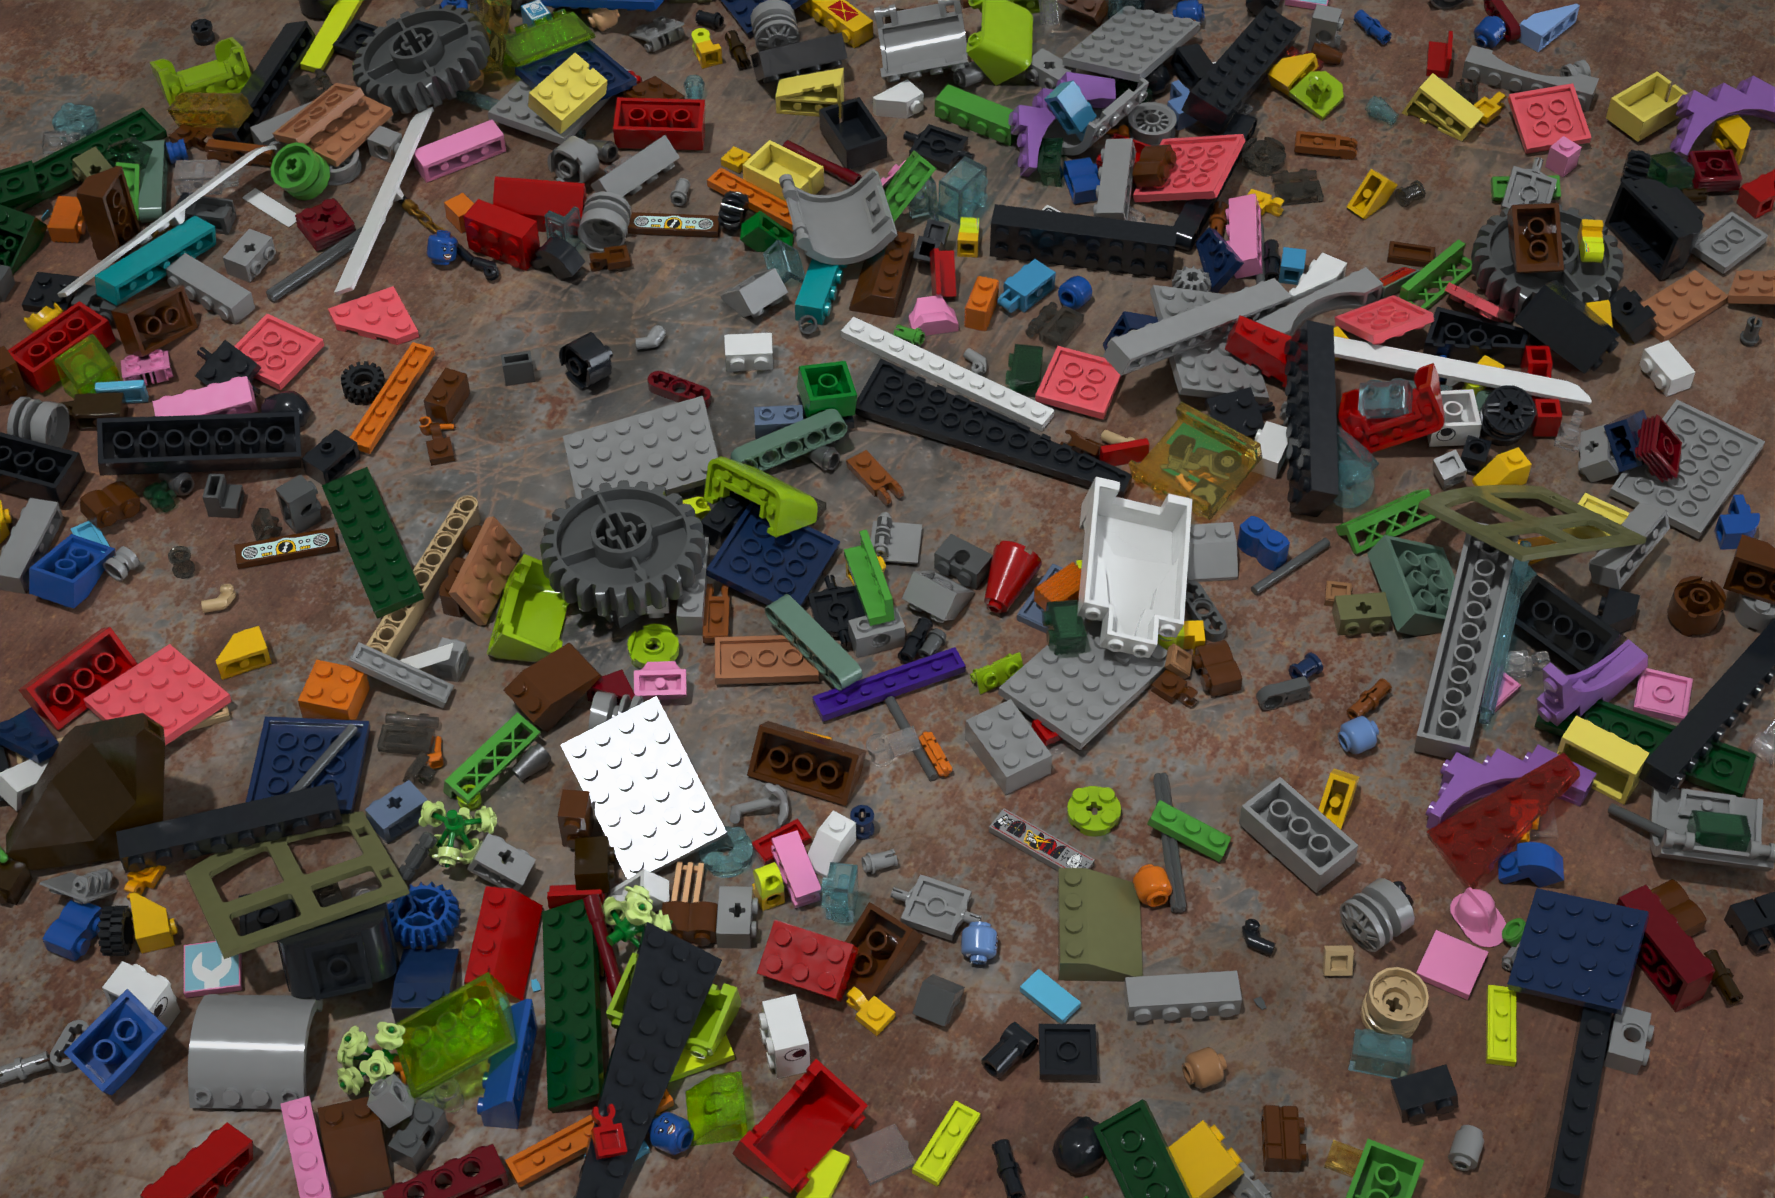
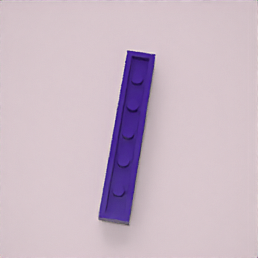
M956 647L855 681L841 691L835 688L812 696V700L822 722L884 701L890 696L895 697L966 672V665Z

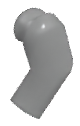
M656 325L651 329L647 337L635 338L636 349L658 347L666 335L665 328L661 325Z
M971 348L966 349L963 357L972 363V372L981 376L987 372V359Z

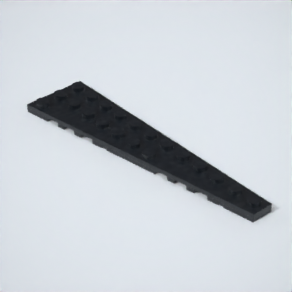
M881 358L856 401V415L1089 488L1095 477L1120 482L1117 496L1124 498L1132 481V474L1100 461L1087 453H1077L1072 450V446L1065 443L1060 445L1051 441V437L1046 434L1038 435L1030 431V427L979 403L972 402L961 395L954 396L946 392V388L937 385V387L926 383V379L920 376L915 378L907 374L905 369Z
M649 922L645 923L641 935L634 971L631 974L627 998L624 1001L620 1025L617 1028L615 1044L611 1051L597 1105L599 1114L603 1117L608 1116V1105H614L615 1116L613 1124L622 1123L627 1153L625 1155L597 1159L591 1134L574 1198H619L722 962V959ZM594 1122L593 1128L599 1127L598 1124Z

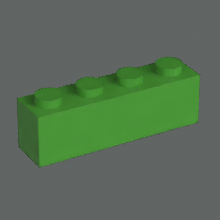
M949 84L935 99L936 117L1009 146L1019 136L1011 134L1008 118L1013 110Z

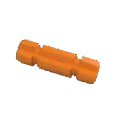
M923 732L919 737V741L931 763L935 766V770L940 777L949 776L953 768L949 761H947L940 745L936 742V738L932 732Z

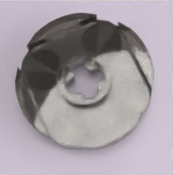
M1257 137L1252 138L1243 146L1242 165L1263 177L1271 176L1273 172L1280 170L1285 165V147L1274 138L1265 137L1264 140L1258 141Z

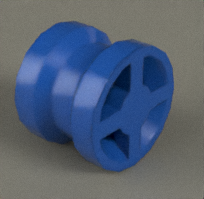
M179 139L175 143L166 142L171 164L176 163L177 160H189L184 139Z

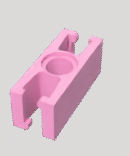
M798 831L772 838L771 852L794 908L820 901L819 893L822 892V888Z

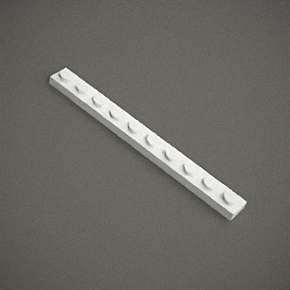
M853 317L841 330V338L1040 431H1043L1054 417V409L858 318Z

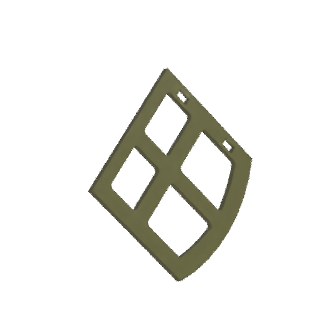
M1483 485L1452 489L1425 498L1419 502L1418 507L1521 562L1645 544L1647 538L1542 486ZM1499 498L1539 499L1568 514L1538 518ZM1475 501L1513 521L1481 525L1450 508ZM1589 525L1612 536L1578 539L1560 529ZM1538 533L1557 543L1524 547L1506 537Z
M363 811L341 814L343 824H338L331 828H321L308 831L305 834L290 835L275 841L268 840L255 843L249 847H238L222 853H216L185 871L186 878L224 959L409 894L407 885ZM345 831H349L352 834L363 855L310 874L302 873L287 845L290 842ZM364 832H367L368 834L366 836L359 837V834H362ZM264 851L268 852L283 882L232 901L223 902L211 878L247 858ZM369 871L374 873L381 885L379 889L327 907H321L313 894V891ZM391 873L392 877L383 879L382 876ZM288 899L294 901L301 914L296 918L245 936L237 934L231 921L233 918Z

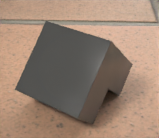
M531 351L501 355L506 386L535 382Z
M209 474L203 493V501L208 517L239 518L245 497L243 486L227 484L224 474Z
M932 974L922 982L912 1014L945 1027L950 1023L954 1007L960 1003L965 987Z

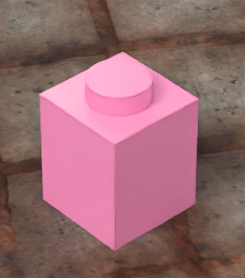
M1563 136L1550 146L1545 167L1561 177L1566 176L1577 167L1582 147Z

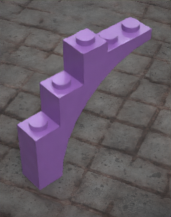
M1066 72L1056 84L1057 87L1060 83L1074 80L1092 108H1107L1116 99L1115 79ZM1042 88L1034 96L1032 106L1018 105L1009 115L1008 124L1011 126V134L1019 135L1017 146L1020 147L1018 158L1020 176L1029 177L1037 169L1038 152L1042 138L1049 125L1057 119L1044 100L1053 89Z
M1751 76L1746 80H1742L1736 89L1726 83H1722L1715 88L1713 87L1707 96L1696 90L1682 95L1678 100V110L1676 112V116L1682 118L1677 126L1679 131L1670 145L1671 152L1668 158L1678 161L1686 157L1701 132L1719 118L1732 115H1750L1775 123V87L1755 76Z
M1628 639L1600 662L1576 674L1565 675L1550 662L1543 668L1544 692L1537 698V712L1539 716L1546 722L1551 721L1558 726L1573 711L1582 716L1599 699L1609 702L1648 667V655Z
M1539 744L1533 753L1527 752L1523 761L1498 748L1492 757L1487 755L1483 764L1456 752L1452 760L1447 759L1440 770V773L1443 774L1442 787L1438 793L1440 798L1437 802L1432 801L1425 815L1429 816L1426 827L1436 832L1444 821L1461 807L1477 799L1502 793L1524 792L1543 794L1565 800L1580 807L1591 790L1597 773Z

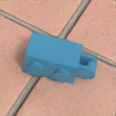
M1074 80L1060 83L1044 100L1067 135L1076 134L1082 142L1088 123L1092 122L1097 115Z
M1034 259L1029 264L1024 265L1015 275L1006 279L1003 285L1004 292L999 296L997 304L1010 313L1014 312L1017 308L1022 312H1026L1055 289L1056 272Z

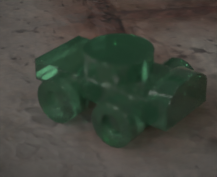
M164 480L160 483L156 481L144 488L145 491L142 492L147 501L152 499L150 504L154 509L160 508L163 512H168L176 506L173 499L177 496L172 489L166 492L169 487Z

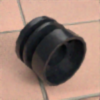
M1504 385L1494 389L1479 410L1482 424L1481 436L1485 440L1492 441L1491 444L1496 446H1510L1517 443L1527 432L1536 415L1535 403L1531 395L1524 389L1514 385Z

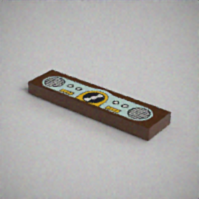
M632 212L627 229L628 234L718 237L720 224L718 222L719 216Z
M334 527L234 545L238 569L338 551Z

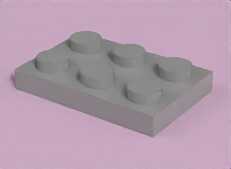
M1730 212L1699 235L1692 254L1724 274L1767 241L1768 235L1734 212Z

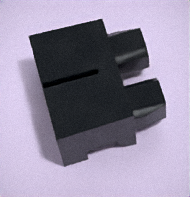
M1775 892L1755 897L1754 900L1752 898L1730 905L1724 918L1728 927H1734L1739 934L1741 946L1748 944L1755 954L1769 949L1771 943L1768 938L1773 937L1775 939Z

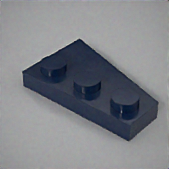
M1209 227L1195 243L1204 273H1209L1212 283L1210 291L1218 293L1241 268L1244 262L1217 230Z
M32 707L0 723V745L38 764L52 757L59 746V742Z

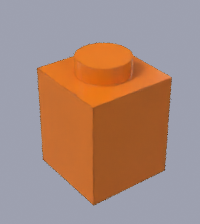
M464 193L444 202L447 219L461 234L466 232L463 216L474 204Z

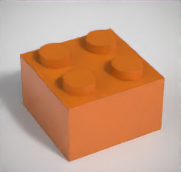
M316 660L298 699L302 717L356 720L370 689L367 674L347 665Z

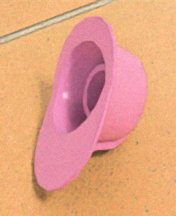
M1469 887L1464 893L1459 894L1453 899L1450 905V913L1465 935L1474 944L1491 948L1498 946L1504 941L1502 931L1506 922L1496 908L1490 894L1486 891Z

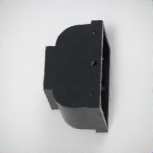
M1631 178L1621 181L1604 224L1659 281L1669 279L1671 274L1682 270L1686 266L1702 230V220L1705 214L1677 187L1668 188L1663 183L1653 179L1633 181Z
M387 902L277 940L288 990L291 996L296 998L315 996L316 1000L373 988V983L393 976L400 964ZM285 921L276 922V923H274V925L279 924V923H282V922H285Z

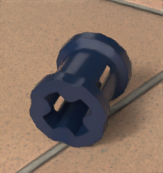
M1310 652L1298 664L1290 665L1288 671L1292 679L1303 676L1308 679L1313 674L1321 673L1323 671V664L1318 656Z
M867 805L854 807L851 810L850 819L856 822V838L860 840L868 839L874 834L875 830L873 824L874 811ZM861 812H864V818H861Z

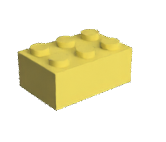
M576 53L571 55L529 92L528 107L560 134L606 94L608 80L594 68L589 70L590 65Z
M1655 72L1612 97L1606 119L1639 142L1679 118L1676 116L1678 110L1677 103L1680 97L1687 93L1674 84L1671 87L1669 98L1666 102L1671 81L1659 72Z
M771 140L742 165L744 180L784 201L786 199L783 197V188H781L779 178L784 174L792 176L795 187L810 194L816 195L824 187L823 166Z
M1578 716L1574 718L1563 734L1557 750V754L1597 773L1592 789L1625 805L1638 785L1639 775L1644 762L1649 756V752L1641 747L1633 745L1619 738L1616 734L1608 732Z

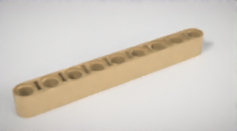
M466 495L456 501L413 569L425 599L385 615L366 646L396 659L448 575L451 562L459 557L463 551L465 533L471 527L480 523L481 517L478 501L475 497Z

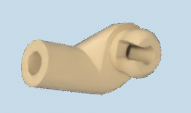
M1104 430L1101 434V440L1110 445L1135 440L1133 437L1125 438L1109 430Z
M224 584L220 587L221 594L217 598L201 601L203 613L226 609L236 597L233 586L231 584Z

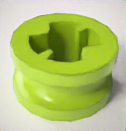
M467 784L460 788L468 794L475 788V785ZM480 793L468 804L457 796L460 808L465 807L470 811H474L481 806L482 798Z

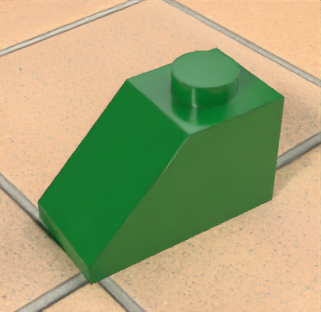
M759 211L742 223L740 240L756 252L790 253L793 245V234L765 213Z

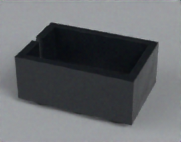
M860 97L841 102V123H839L838 104L819 109L820 130L844 167L853 169L887 158V137Z

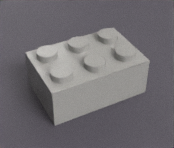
M1011 699L965 721L966 741L1005 795L1051 774L1052 754Z

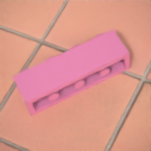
M489 120L417 148L413 154L415 168L426 183L506 152L504 134L493 120Z
M1256 194L1230 198L1229 208L1226 209V217L1229 222L1226 225V232L1230 240L1226 242L1244 262L1234 276L1238 279L1263 274L1261 208Z
M247 376L234 377L230 381L212 383L204 388L190 389L182 394L163 396L159 400L152 401L155 416L258 412L253 387Z
M306 1096L281 1103L300 1198H333L316 1115L310 1097Z

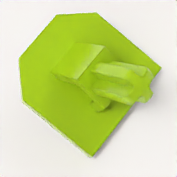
M1310 71L1289 91L1288 95L1322 121L1343 101V84L1326 71Z

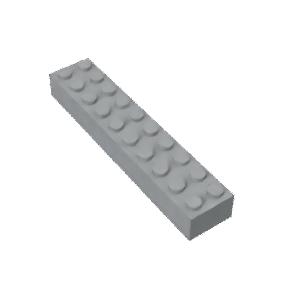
M1468 533L1465 536L1414 749L1417 752L1452 759L1456 752L1466 757L1469 755L1515 559ZM1519 535L1506 538L1518 543Z

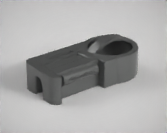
M1305 676L1276 684H1269L1257 692L1256 699L1263 710H1272L1282 707L1285 703L1300 699L1307 700L1309 698L1308 691H1311V686Z

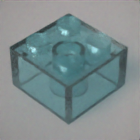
M966 156L939 181L938 215L960 225L961 217H972L974 212L987 201V167Z

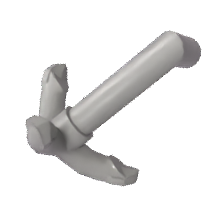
M765 784L763 789L772 795L731 806L730 822L736 824L740 821L741 814L774 806L780 808L776 828L784 826L789 813L787 791L777 784Z

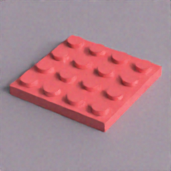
M1244 135L1162 139L1160 145L1171 144L1177 156L1176 163L1170 170L1169 178L1163 186L1136 187L1132 195L1134 201L1168 202L1173 200L1217 198L1245 143Z
M168 644L83 699L86 707L102 721L144 713L164 727L165 746L232 702L229 693L171 644Z

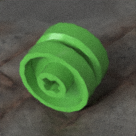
M295 142L286 145L275 155L271 165V176L274 182L298 200L306 201L317 197L326 188L330 178V167L326 160L304 143Z

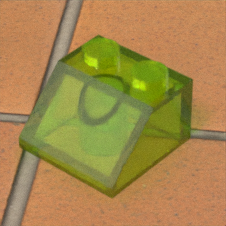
M93 334L54 359L65 393L73 399L75 394L96 393L95 383L121 380L115 362Z
M741 1071L712 1074L685 1092L688 1121L694 1133L690 1146L738 1141L746 1135L748 1130Z

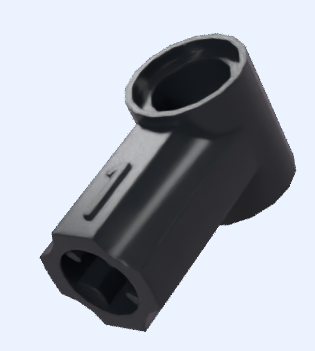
M1013 1022L1002 1033L1000 1041L982 1058L981 1064L991 1076L1001 1078L1020 1058L1025 1059L1033 1052L1038 1039L1017 1022Z

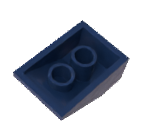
M403 949L394 981L391 1004L396 1025H452L459 949H415L414 951L413 949Z

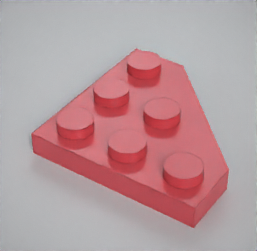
M1449 282L1445 288V291L1451 294L1450 299L1461 304L1464 300L1465 307L1478 312L1486 318L1501 323L1504 320L1511 323L1515 314L1499 308L1497 305Z
M394 286L328 308L329 316L339 331L346 332L351 330L358 332L359 336L375 340L379 337L387 339L389 343L395 345L419 338L418 330Z

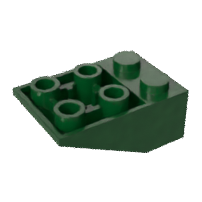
M0 205V265L10 266L14 275L40 246L46 233L47 225L34 216Z

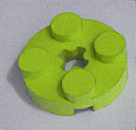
M662 624L644 625L642 630H639L637 633L635 630L628 639V655L632 665L636 668L642 669L647 662L675 661L679 654L677 636L672 633L668 626ZM657 644L658 649L650 650L647 647Z
M1088 786L1077 788L1073 791L1068 801L1067 818L1072 826L1074 824L1076 828L1080 829V833L1092 837L1108 834L1111 828L1115 825L1117 826L1120 821L1121 805L1113 789L1109 787ZM1090 808L1099 809L1097 815H1092V812L1087 810Z

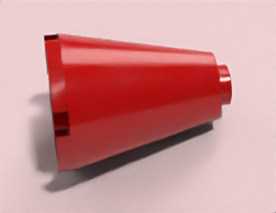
M1000 541L999 545H995L984 598L988 610L993 613L1006 612L1041 568L1042 561L1034 551H1032L1031 555L1024 551L1026 546L1012 541Z

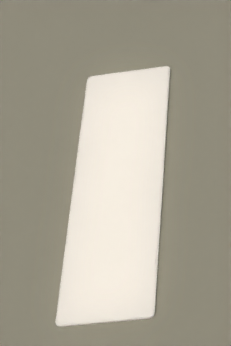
M256 188L242 197L288 227L297 222L296 213Z
M453 643L401 659L400 661L420 669L450 659Z

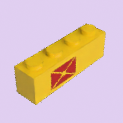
M809 0L799 6L802 11L809 14L834 34L842 32L844 42L854 49L873 38V20L846 0Z

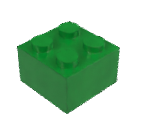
M846 361L799 366L797 388L807 418L827 409H836L842 417L855 415L857 393Z

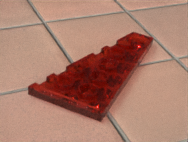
M1562 753L1426 831L1427 836L1467 886L1475 889L1480 878L1485 873L1489 874L1494 869L1495 862L1502 855H1507L1533 827L1532 823L1539 816H1543L1549 810L1548 806L1556 798L1561 797L1580 777V771L1567 755Z

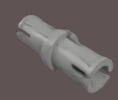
M48 1051L25 1059L19 1057L14 1059L13 1063L0 1066V1074H3V1076H0V1084L17 1078L24 1080L30 1074L52 1069L51 1061L39 1064V1061L50 1058Z

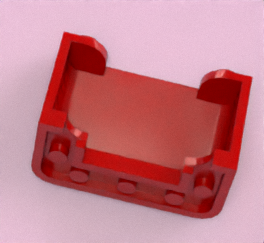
M1434 363L1423 366L1415 372L1414 382L1417 388L1372 402L1367 392L1361 389L1342 393L1338 419L1353 452L1359 455H1367L1441 430L1444 425L1445 416L1438 372Z
M817 1059L806 1069L807 1072L794 1083L793 1087L758 1125L756 1124L752 1131L749 1130L733 1152V1155L739 1161L789 1194L793 1190L799 1193L810 1181L807 1175L850 1127L856 1130L866 1118L862 1113L868 1105Z

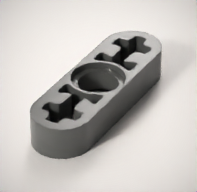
M1187 580L1186 591L1189 592L1186 593L1185 609L1193 621L1203 620L1205 639L1211 642L1223 640L1227 628L1225 620L1201 584L1195 580ZM1204 607L1209 610V613L1199 614L1196 609Z

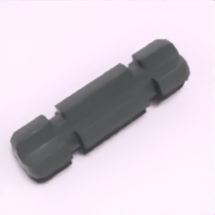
M424 832L418 840L420 843H416L404 862L406 864H402L398 872L403 880L410 881L416 873L414 870L419 869L430 853L428 849H432L436 844L437 838L433 834Z

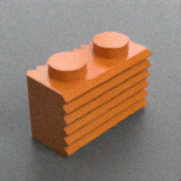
M57 196L49 225H47L51 240L54 243L56 241L78 243L81 234H85L86 221L82 215L81 205L77 197Z
M983 276L977 277L965 307L964 326L966 328L987 331L999 296V281L997 279Z
M1071 562L1034 588V601L1054 619L1061 614H1068L1073 606L1078 603L1081 568L1075 565L1074 562Z

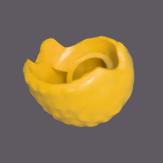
M54 303L55 309L45 306L37 314L33 313L28 318L24 317V322L29 330L34 333L64 311Z

